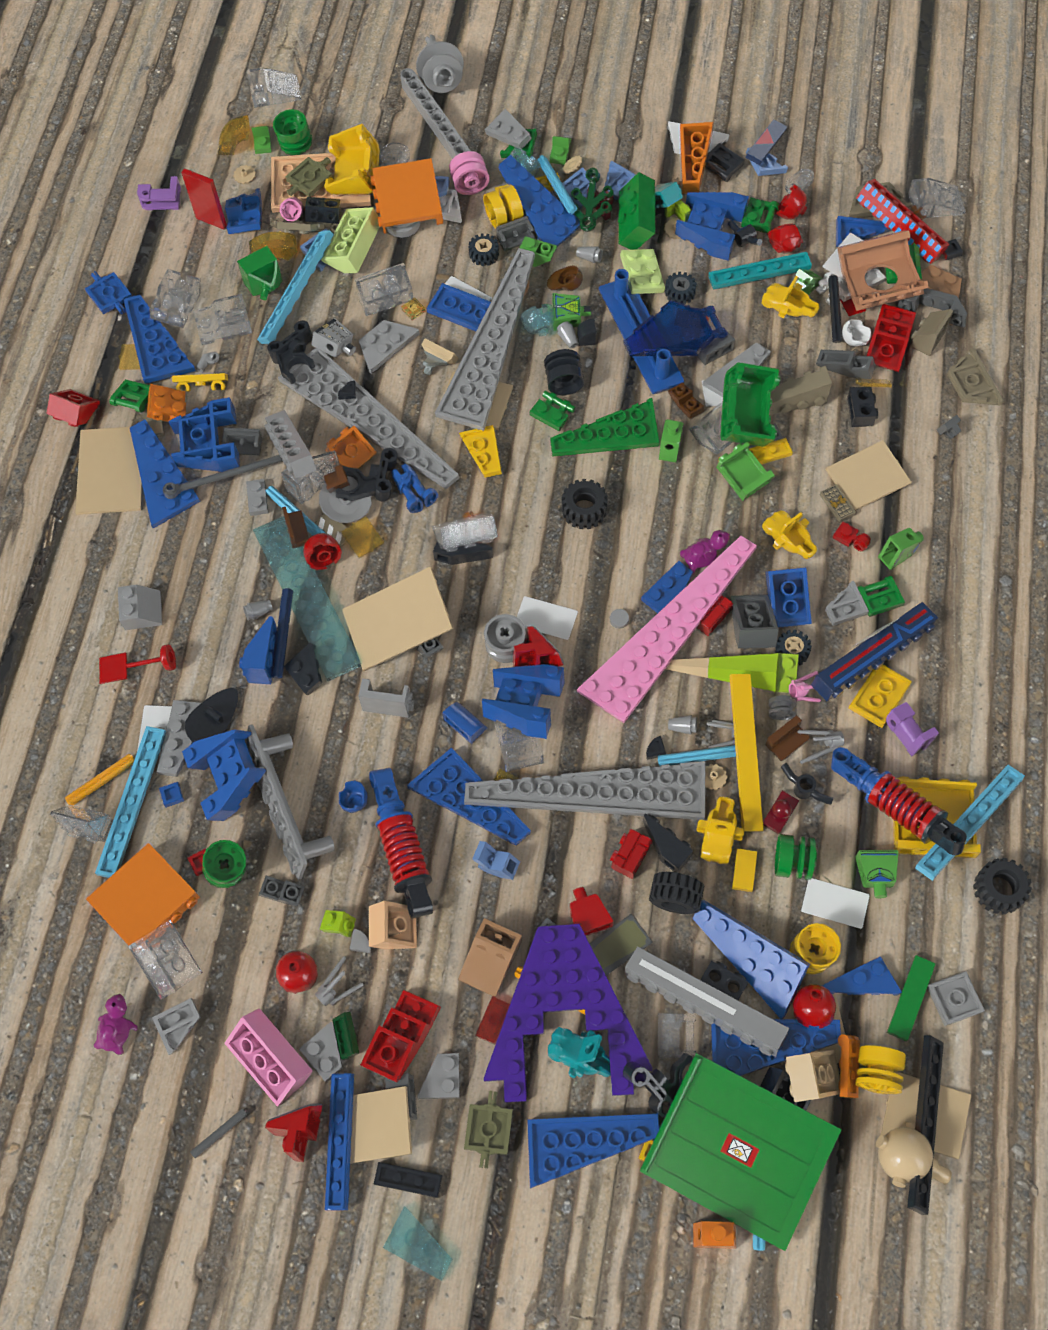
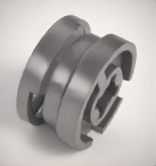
M780 695L769 699L770 718L789 720L797 715L795 698L790 699V696Z

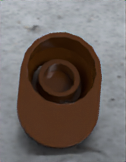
M575 265L559 269L548 278L547 287L550 290L562 288L567 291H574L581 285L583 274Z

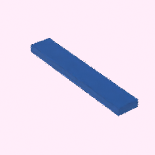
M352 1073L332 1074L325 1194V1210L327 1211L348 1210L354 1074Z

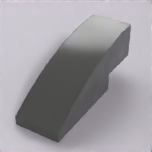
M821 349L816 362L817 366H826L827 370L837 374L870 380L876 366L874 358L871 356H856L855 351Z

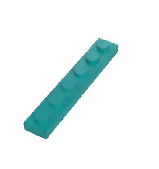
M802 252L711 271L708 277L714 290L791 274L799 269L810 270L812 263L808 253Z

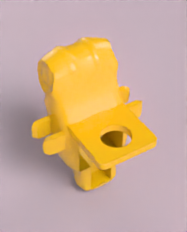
M795 276L789 287H784L779 283L771 284L762 297V305L766 308H774L779 312L778 316L784 318L786 314L794 317L803 315L812 318L819 310V304L812 301L809 295L801 290L803 285L796 283L798 276Z
M780 510L774 512L771 517L764 521L762 528L765 533L772 536L775 540L772 546L776 550L783 547L790 553L801 555L804 559H809L816 554L817 547L812 543L810 533L806 529L809 521L804 518L799 522L803 515L802 512L791 518L787 512Z
M719 797L716 801V807L710 811L707 821L699 820L697 824V832L704 833L700 857L708 862L712 861L718 864L729 863L733 841H741L743 839L744 829L737 827V818L733 812L735 803L729 797Z

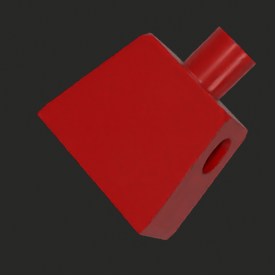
M584 887L573 890L576 901L569 903L572 924H580L585 936L613 927V920L597 894L587 896Z

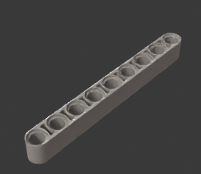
M410 68L403 69L400 73L403 90L453 159L460 153L471 151L416 73Z

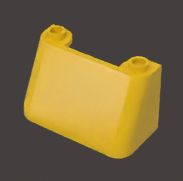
M363 124L329 136L328 150L336 158L334 179L332 177L326 179L324 184L326 191L332 195L373 194V189H376L375 185L372 186L370 175H373L372 168L379 167L380 154L379 144Z

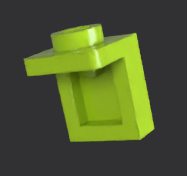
M681 199L669 207H665L666 218L675 214L680 220L688 221L691 209Z
M325 910L320 930L327 933L341 934L350 938L356 918L343 911Z

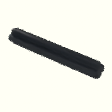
M831 275L828 278L832 342L840 343L842 342L839 283L838 276Z

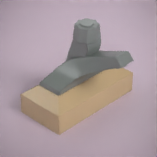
M424 339L422 346L425 350L424 353L427 355V359L423 361V365L426 366L423 371L425 374L430 375L438 365L456 364L458 357L455 353Z

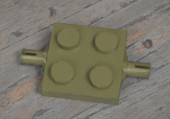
M310 157L306 158L285 176L286 181L293 185L287 190L288 195L292 196L297 191L303 192L308 197L314 195L324 186L327 178H333L332 173L325 168L331 163V160L326 157L321 162H317Z
M489 1091L487 1104H470L464 1150L476 1151L481 1154L479 1168H483L484 1165V1168L488 1169L490 1155H508L513 1109L501 1108L496 1105L498 1094L496 1091H494V1094L493 1091Z

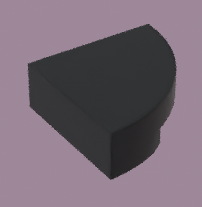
M355 380L347 382L339 390V400L356 399Z
M661 736L654 738L649 744L646 751L647 760L666 754Z

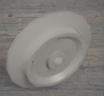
M347 476L350 486L342 488V490L350 491L355 489L358 483L353 477ZM326 483L323 485L319 493V505L323 513L330 519L339 523H352L361 520L368 513L371 507V496L353 501L336 498V491L329 493Z

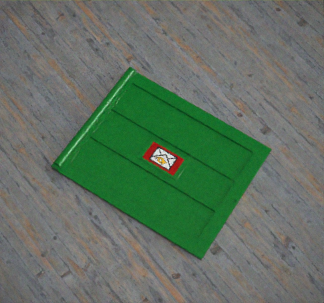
M696 1053L641 1166L640 1172L786 1251L842 1129Z

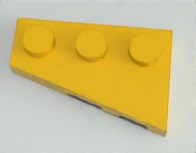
M493 425L485 426L484 431L473 429L459 433L484 478L502 474Z

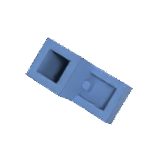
M484 841L479 842L473 856V860L479 864L478 868L505 879L513 880L520 861L512 854L497 851Z

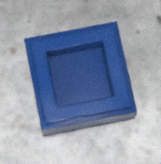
M179 782L159 788L165 808L184 802Z

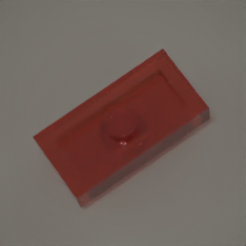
M492 996L475 1036L495 1045L510 1003Z

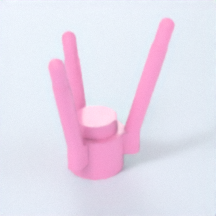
M818 671L792 680L789 685L790 696L795 698L796 701L820 702L821 700L818 698L805 697L813 687L811 684L808 685L803 682L817 675Z

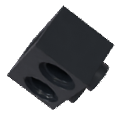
M307 197L305 222L339 224L340 199Z
M872 386L850 387L847 400L852 427L873 426L875 419H878V408H875L876 395L872 392Z
M712 960L700 979L738 1001L748 984L742 974L738 972L732 973L727 970V966L719 961L715 963ZM717 973L720 976V980L712 981L709 974ZM728 985H737L739 991L731 992L728 989Z

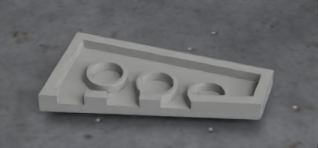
M758 343L753 344L704 380L703 386L723 397L725 374L732 366L738 362L762 366L770 356L771 351Z
M173 700L158 763V775L178 777L185 763L182 751L193 743L186 735L185 721L188 715L201 703Z

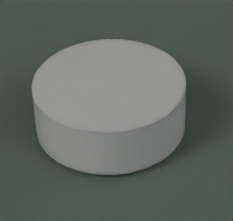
M616 609L611 613L610 623L613 627L621 629L628 625L629 615L625 610Z

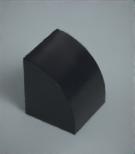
M595 318L585 320L577 327L578 346L596 345Z

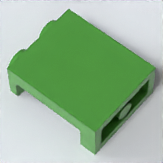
M748 442L743 445L742 443L738 444L729 455L727 453L722 455L718 459L719 463L716 467L742 501L770 483L775 476L771 470L767 472L749 450L750 444Z

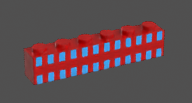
M876 179L868 181L856 197L860 201V205L868 208L875 218L880 219L884 223L886 228L893 230L895 233L904 230L909 231L908 245L915 243L919 247V254L925 262L931 264L937 261L950 245Z

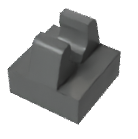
M958 415L954 416L939 427L937 432L940 435L945 433L952 439L961 432L958 425L961 419Z

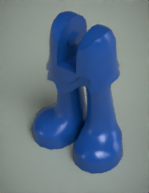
M405 463L401 466L404 472L402 475L397 469L391 471L398 490H400L401 494L404 493L408 500L406 507L410 513L422 511L423 504L429 507L438 498L437 491L433 488L425 489L419 481L416 472L408 464ZM412 486L414 487L420 498L414 495V493L411 490Z

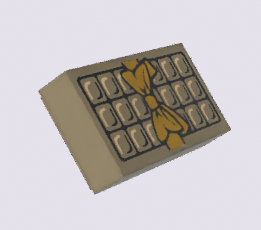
M837 484L820 492V496L839 523L855 516L856 511Z

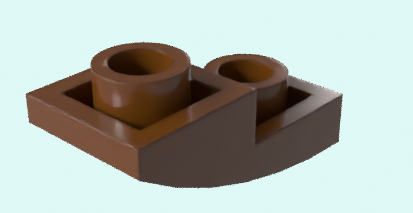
M683 382L668 390L673 401L690 420L705 411L704 405L693 397V391Z

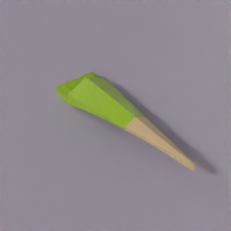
M774 653L672 660L666 669L730 682L731 674H751L752 687L789 693L791 681L797 679L799 655Z

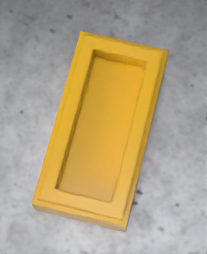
M737 848L732 889L746 892L753 891L757 851Z

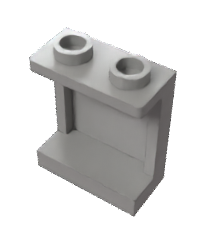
M362 678L358 697L364 712L408 718L409 711H413L414 708L412 692H410L408 685H404L402 695L373 691L370 679Z

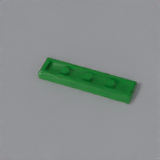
M917 955L914 956L886 1033L903 1041H908L936 963Z

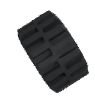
M582 479L580 482L575 480V484L570 483L568 488L564 489V494H562L563 517L566 518L568 524L572 523V527L576 528V526H579V529L582 530L583 527L591 529V526L597 527L598 522L602 523L604 518H606L608 495L600 483L597 482L595 484L594 480L591 479L590 481ZM586 500L594 505L589 508H581L576 503Z
M997 858L992 862L989 861L979 871L974 880L976 883L973 885V889L977 890L974 894L976 898H980L978 901L980 905L984 903L986 910L993 909L995 914L1001 911L1002 915L1008 912L1012 913L1023 905L1030 896L1028 894L1031 892L1032 887H1029L1032 882L1031 879H1027L1029 873L1022 870L1023 866L1021 864L1017 866L1015 860L1008 862L1007 858H1002L1001 860ZM993 878L1005 879L1012 888V895L999 893L993 886Z
M669 871L659 872L654 875L649 901L656 907L669 912L695 914L700 911L705 886L696 878L686 874Z

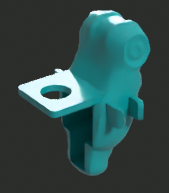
M557 1027L552 1033L551 1042L548 1045V1056L552 1060L562 1062L570 1067L568 1072L570 1077L575 1078L578 1076L581 1078L583 1074H599L603 1077L611 1076L610 1057L605 1054L604 1048L600 1046L602 1040L600 1034L596 1035L594 1031L589 1030L588 1033L582 1031L579 1036L571 1030Z

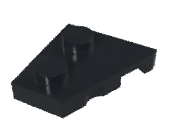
M312 642L284 666L306 695H309L322 683L321 674L319 673V662L316 659L314 650L316 646Z

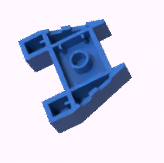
M687 192L686 204L692 211L687 222L677 220L675 234L684 241L687 239L694 243L696 248L706 250L708 255L728 261L733 249L735 234L721 230L725 219L742 222L749 196L733 192Z
M230 397L212 400L200 409L198 407L193 409L192 413L183 417L180 415L169 420V425L174 434H179L180 452L171 453V457L177 467L219 472L240 467L239 452L234 442L219 445L218 427L237 424L235 407Z
M543 664L493 669L494 687L499 688L495 700L482 698L483 717L494 722L498 720L505 723L506 727L510 729L516 728L521 730V733L526 736L547 739L551 727L550 708L537 706L541 694L561 696L565 684L564 667Z
M234 729L195 741L182 751L189 769L206 770L210 767L218 790L201 802L207 820L225 821L236 813L241 807L240 803L243 798H247L251 793L249 791L255 782H259L266 772L264 768H256L253 764L245 743V739L252 735L249 731Z

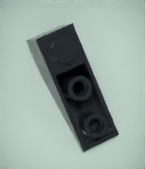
M440 533L433 550L435 561L450 565L492 559L494 557L493 547L486 543L479 544L467 538L461 539L449 533Z
M645 813L643 824L649 837L652 839L660 861L673 872H679L692 857V846L685 840H679L670 828L665 829L660 825V821L656 817Z

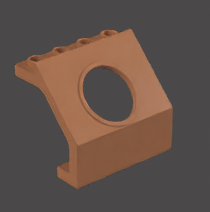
M904 230L837 247L841 272L856 311L924 294V289L928 288V281L920 279L910 256L907 239L910 238L909 231ZM886 267L896 273L898 281L890 289L876 290L867 285L865 275L873 268Z

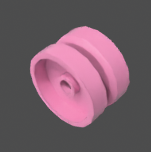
M467 151L460 153L451 160L449 172L458 193L463 195L476 194L488 185L489 174L481 154Z

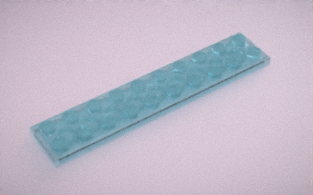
M284 516L253 529L281 589L289 588L293 590L291 609L308 643L312 642L315 644L316 659L327 681L361 667L362 663L315 570L310 568V565L305 560L303 547L292 549Z

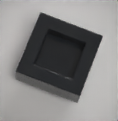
M956 239L946 241L950 245L943 252L945 260L962 256L963 250Z

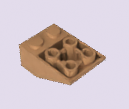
M484 918L473 940L458 980L496 998L522 943V935Z

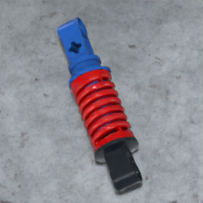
M839 747L833 751L832 770L845 778L850 784L855 785L860 792L866 793L865 800L868 804H872L874 807L879 808L881 812H885L894 821H898L899 825L904 826L906 830H910L913 835H917L924 844L932 840L951 855H959L963 852L967 835L963 830L947 820V811L942 810L936 805L933 806L931 801H927L925 797H920L918 792L908 788L905 783L901 784L900 780L896 779L891 772L879 773L878 769L871 767L848 749Z
M391 768L370 771V784L378 804L377 814L381 818L375 825L380 831V838L382 839L386 858L388 859L390 872L393 874L394 890L396 893H404L408 912L412 919L430 915L433 913V905L426 886L432 882V877L426 869L427 864L424 861V855L421 854L422 848L419 847L420 841L417 840L416 828L412 826L413 815L409 811H404L405 806L403 801L399 799Z

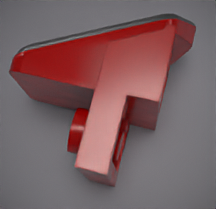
M528 626L526 643L514 646L513 667L543 664L563 666L564 661L560 652L536 627Z
M308 1104L273 1117L266 1122L265 1128L271 1134L284 1137L282 1144L284 1152L296 1162H304L308 1140H317L322 1104Z

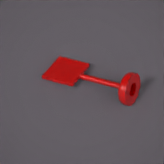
M166 644L160 649V657L128 664L126 652L100 657L99 684L127 679V668L161 662L162 666L168 671L175 670V652L170 644Z

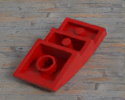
M882 304L866 355L874 358L876 366L899 372L916 312Z
M403 990L395 1008L391 1007L383 1026H378L360 1065L398 1083L422 1046L441 1007Z

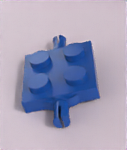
M97 271L92 272L91 277L95 281L86 287L85 290L104 315L115 308L120 314L125 313L126 309L122 304L125 298L132 297V295L115 272L104 277H100Z

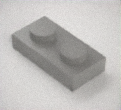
M265 480L246 481L250 516L268 514Z

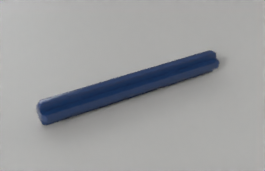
M289 588L283 589L271 673V677L274 679H281L283 677L293 590Z

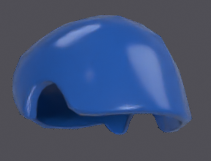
M356 780L348 781L345 783L343 791L339 792V805L344 811L355 813L362 810L367 804L368 792L361 782Z

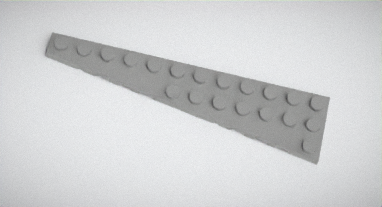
M518 248L435 411L436 417L484 431L535 259L534 252Z
M315 348L307 354L308 357L313 359L315 368L310 369L308 365L300 363L290 369L289 372L293 373L296 379L294 384H290L288 380L282 377V374L278 377L281 383L347 426H355L364 437L381 448L395 449L398 453V459L443 488L447 489L459 479L457 472L357 382L356 399L339 400V390L347 382L354 379L323 351Z
M705 761L670 766L667 764L660 767L645 766L638 769L623 768L619 770L561 774V776L547 775L539 778L524 777L517 780L503 779L499 781L470 782L465 785L464 805L644 816L646 813L654 817L704 820Z

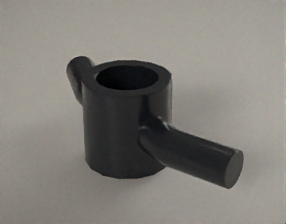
M733 220L728 222V226L734 231V240L739 247L749 243L758 246L762 245L763 241L757 238L756 230L752 225L749 224L739 228Z
M787 763L781 766L787 778L795 784L794 793L798 798L809 799L813 797L817 801L829 805L832 804L833 797L821 794L815 790L816 780L813 776L803 774L798 777ZM800 784H806L810 789L804 790L800 787Z

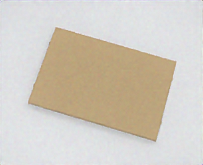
M130 427L81 430L76 515L141 511L142 482Z
M428 567L342 609L363 671L453 629L432 567Z

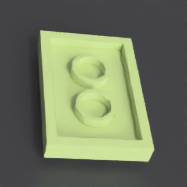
M654 249L621 250L620 256L623 267L629 273L628 285L631 294L664 293L665 285Z

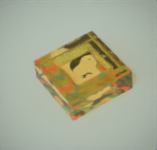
M415 297L401 306L402 311L411 320L426 312L425 307Z

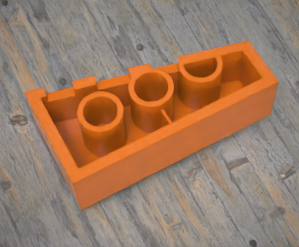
M713 122L680 124L682 194L700 191L713 134Z

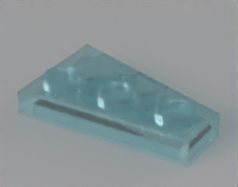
M404 1206L383 1248L443 1281L453 1259Z

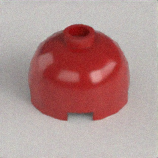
M795 184L790 187L791 193L783 197L779 204V211L776 212V215L786 220L795 219L799 215L803 216L807 210V206H805L807 196Z
M319 533L310 537L306 541L303 550L306 562L310 565V568L315 570L327 569V565L333 562L336 564L342 555L337 540L326 533Z
M299 950L290 951L278 961L276 978L279 985L287 992L297 994L305 990L308 991L316 983L318 977L317 965L308 953Z
M807 985L801 988L795 995L793 1002L794 1017L805 1027L811 1025L824 1028L834 1020L836 1012L835 998L828 989L821 985Z

